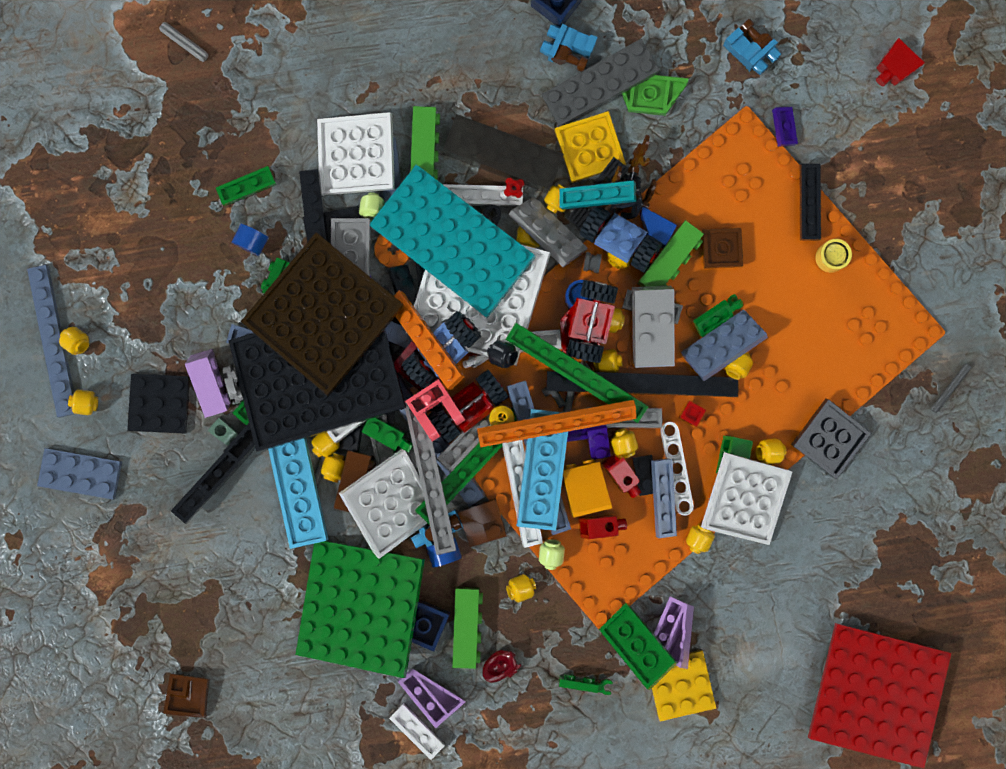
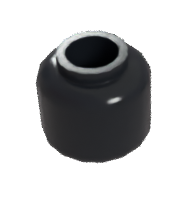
M503 340L495 341L487 349L489 362L501 368H508L514 365L518 357L516 347Z

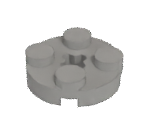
M232 366L223 367V374L227 373L228 377L224 380L230 400L233 399V405L241 403L243 397L240 385H238L235 367L232 368Z

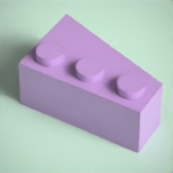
M213 349L191 355L186 361L185 366L205 418L227 411L231 400L228 393L225 392L224 381L220 375Z
M669 597L654 635L678 662L676 666L688 669L694 607L679 599Z
M413 668L407 671L406 678H399L397 680L435 728L466 702Z

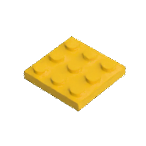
M609 111L554 129L571 183L601 174L613 157L626 166Z
M703 650L689 653L688 669L675 665L652 688L659 721L716 709Z

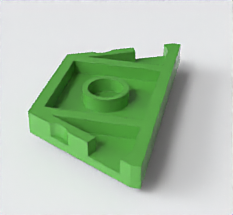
M655 75L622 93L628 112L666 116L687 86L689 78Z

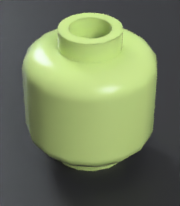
M374 192L364 195L361 198L359 208L361 217L370 218L371 222L385 205L384 199Z
M548 539L540 545L539 562L546 569L555 570L556 567L563 564L565 548L561 542Z

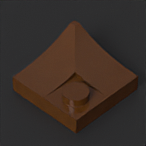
M496 499L458 512L470 547L507 536Z
M171 673L163 714L206 718L210 679Z

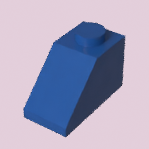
M643 207L640 212L643 228L648 232L647 236L650 235L662 242L661 248L664 249L677 225Z

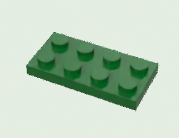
M627 603L599 629L647 690H651L678 663Z

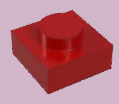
M688 401L679 418L697 427L706 409Z

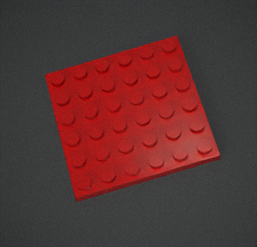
M835 623L808 738L924 769L951 653Z

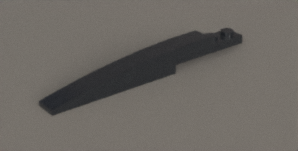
M547 371L546 391L588 392L558 372ZM596 372L629 394L738 397V380L730 377H710L703 381L700 376Z
M249 423L171 510L183 523L187 524L256 449Z

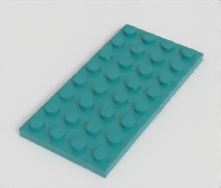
M418 165L414 166L370 222V226L486 318L490 316L536 257Z

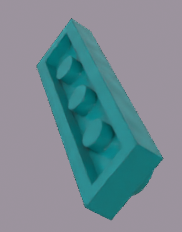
M625 181L559 189L560 208L572 209L636 202V182Z

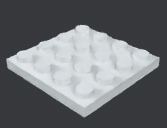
M390 112L317 119L318 162L322 195L395 190L393 119Z
M403 449L339 493L374 555L379 559L427 524L415 512L417 507L425 500L420 476Z
M724 452L701 527L706 530L770 545L792 471Z

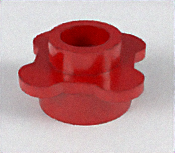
M507 178L505 181L507 184L504 190L505 196L521 198L524 181Z

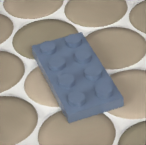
M742 310L683 350L681 354L702 380L705 381L768 337L767 333L745 310Z
M45 448L37 486L113 500L116 497L122 461Z

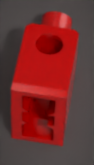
M898 38L876 67L881 73L876 78V82L883 87L888 82L896 86L916 72L925 62Z
M613 454L601 463L623 493L628 492L631 498H635L641 493L637 486L640 481L624 457Z
M612 515L579 518L581 538L613 537L619 535L618 531L627 530L625 518L617 519V516Z

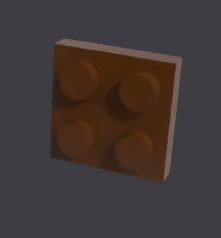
M741 228L702 230L704 234L702 236L704 269L743 267Z

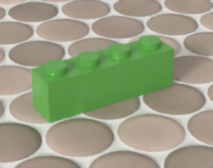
M413 106L411 170L415 165H418L438 181V169H435V162H439V151H436V144H439L440 134L436 132V125H440V113H437L436 107Z
M685 220L637 284L641 287L668 286L666 283L669 279L674 280L679 274V266L681 264L685 265L692 257L689 254L693 248L697 250L703 242L701 237L704 234Z
M456 587L452 668L476 669V663H480L481 651H477V644H481V632H478V624H482V612H478L479 604H483V593H479V588Z

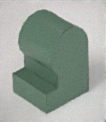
M221 416L208 430V432L227 446L239 434Z

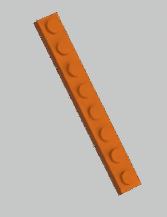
M634 400L477 428L480 447L636 419V405Z

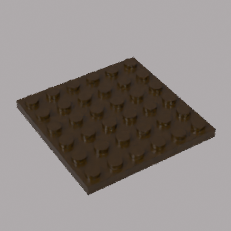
M315 233L241 322L329 396L401 311L404 305L323 237Z

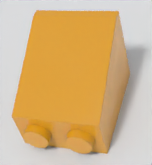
M594 459L583 461L582 466L576 467L575 463L564 466L563 483L572 517L612 508L600 462H595Z

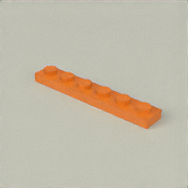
M399 290L394 297L404 307L395 317L446 388L452 390L465 377L404 292Z

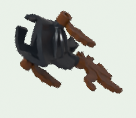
M646 135L643 143H639L633 151L634 158L630 159L629 164L631 166L628 169L630 175L625 173L621 178L622 182H636V202L611 204V217L616 212L615 208L632 207L631 213H621V217L626 220L637 217L643 207L649 208L650 204L648 202L654 195L656 180L652 179L646 196L642 200L640 192L641 178L638 177L639 165L646 167L651 160L650 158L645 159L643 157L650 143L649 135ZM621 166L617 167L611 183L620 181L622 174Z

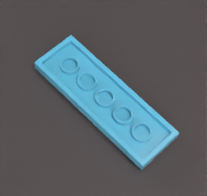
M531 409L529 419L562 412ZM568 432L527 439L517 527L556 531Z
M307 439L268 449L290 549L329 540Z

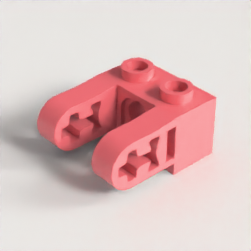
M439 379L405 401L432 442L441 436L426 415V412L439 403H443L456 425L465 421Z

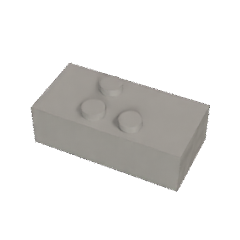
M672 286L632 287L634 366L636 368L675 366L674 288Z

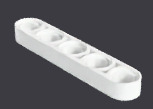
M666 422L660 429L665 459L670 458L673 464L679 463L682 466V471L679 474L673 473L675 509L681 515H689L693 511L694 505L679 428L673 422ZM667 425H672L675 429L672 436H667L664 432ZM676 444L678 446V453L676 455H671L668 452L669 445ZM678 482H683L686 486L683 493H678L675 489ZM682 501L689 503V510L687 512H681L679 509V504Z

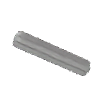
M163 22L159 27L162 33L202 62L206 61L209 56L208 53L171 25Z

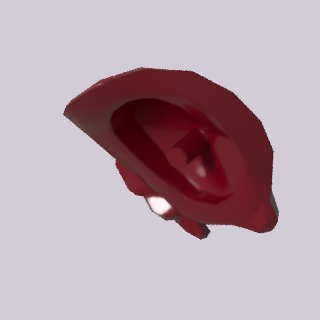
M504 650L492 654L483 666V677L485 680L494 683L506 677L511 678L521 667V663L517 664L516 655L512 651Z

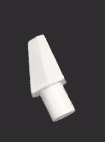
M477 354L469 356V359L463 361L462 364L464 368H476L489 358Z

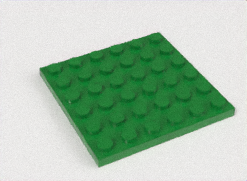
M330 541L314 543L295 655L406 678L425 559L389 552L379 559L368 548Z

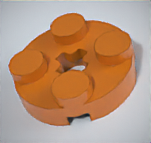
M380 234L374 246L375 256L378 261L387 268L406 265L410 257L400 249L392 255L388 249L393 244Z

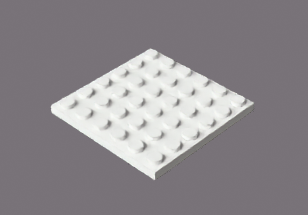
M522 245L536 257L488 318L426 270L414 307L432 332L443 322H446L456 311H460L475 324L474 326L481 333V338L470 348H465L468 352L488 357L487 349L497 340L508 342L505 338L515 322L528 329L550 258V252ZM516 347V351L518 352V357H517V360H516V362H515V364H514V365H516V366H517L518 359H519V356H520V353H521V349L518 348V347Z

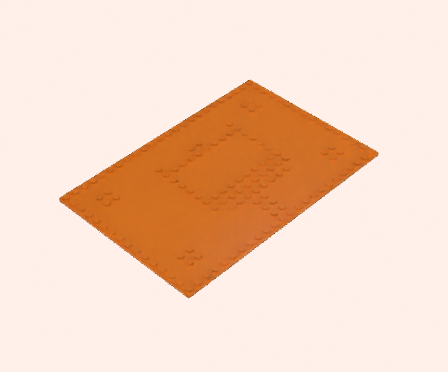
M748 106L742 108L659 178L655 184L654 195L648 202L650 204L648 208L650 211L677 225L669 241L685 220L701 232L704 229L741 228L743 267L704 269L703 244L701 243L697 250L694 248L689 254L692 257L685 265L681 264L678 270L680 272L674 280L670 278L666 285L674 288V303L683 305L678 324H674L675 366L636 368L634 366L632 311L622 309L627 290H632V287H641L637 283L645 273L631 266V264L627 268L617 269L608 262V252L589 240L583 243L587 247L585 253L565 267H562L560 264L556 265L543 277L528 326V330L531 332L560 330L561 335L560 319L569 310L565 303V293L568 286L577 280H590L618 287L615 303L603 301L601 303L614 305L615 308L620 309L622 315L625 316L624 325L621 330L618 329L615 333L609 332L606 344L600 343L604 347L603 350L614 349L617 355H621L623 366L619 367L618 373L699 376L681 354L683 350L702 338L698 334L693 320L723 300L728 302V298L733 294H736L738 300L741 299L743 302V307L732 312L735 316L742 310H745L767 333L768 337L748 351L753 360V365L748 375L738 380V397L630 394L648 405V408H662V425L666 422H673L679 428L694 507L689 515H681L675 509L677 536L656 537L653 494L638 495L635 498H631L628 492L623 493L601 465L609 457L594 461L600 462L612 505L611 509L572 517L562 478L561 497L571 529L555 535L551 534V530L540 529L543 543L548 539L560 541L565 548L563 564L556 567L555 570H549V572L598 629L625 603L631 606L692 553L690 546L686 543V539L691 527L703 522L718 474L716 469L723 435L753 441L750 459L758 462L761 461L757 459L756 447L760 441L774 438L779 439L786 446L787 453L782 462L769 465L788 470L805 456L791 444L825 398L851 416L945 335V330L822 190L821 240L800 241V165L784 146L778 147L776 137ZM648 189L642 193V200L645 198ZM632 207L624 208L618 215L621 216L622 212L631 213ZM640 213L637 217L628 220L644 230ZM831 239H841L850 246L852 251L849 264L833 273L821 270L815 259L818 248ZM660 248V249H659V252H658L656 258H657L658 255L661 253V251L663 250V248ZM586 252H590L592 255L602 254L599 273H594L593 270L583 271ZM468 352L456 364L465 377L452 390L447 389L441 383L451 398L473 381L482 391L483 389L476 378L488 369L502 385L508 396L509 393L506 386L526 381L534 409L563 412L564 406L562 408L558 407L551 394L545 397L541 391L547 387V371L554 370L526 352L520 353L517 366L512 365L508 368H501L491 364L488 359L476 368H464L463 361L468 360L469 356L477 355ZM572 357L573 359H575V360H577L578 362L581 363V361H582L581 359H576V358ZM586 361L591 370L596 372L594 363ZM723 368L711 377L729 376L726 374L725 368ZM414 386L410 389L413 395L420 392ZM559 392L565 402L567 392ZM575 392L571 411L577 410L574 405V400L576 396L580 394V392ZM488 396L487 399L489 400V402L494 407H497ZM510 397L498 405L507 406L510 409L513 407ZM688 401L706 409L697 427L679 418ZM442 404L441 408L449 417L450 414ZM453 422L457 429L460 431V433H462L463 431L461 430V428L458 425H456L455 422ZM667 425L664 432L667 436H672L675 429L672 425ZM607 428L610 456L615 454L611 444V437L615 435L616 430L622 428ZM626 428V431L634 432L638 443V449L635 451L636 454L624 458L634 473L632 458L652 455L653 460L665 459L660 433L661 428ZM588 439L567 442L564 466L575 463L576 467L583 465V461L591 460ZM676 444L669 445L668 452L671 455H676L678 453V446ZM502 446L473 478L489 500L496 499L500 514L520 536L519 527L516 526L517 516ZM674 463L673 473L679 474L682 471V466L679 463ZM678 482L675 489L678 493H683L686 486L683 482ZM682 501L679 504L680 511L687 512L689 510V503L687 501ZM612 515L617 516V519L625 518L627 521V530L618 531V536L597 539L581 538L579 518ZM541 544L529 547L538 559Z

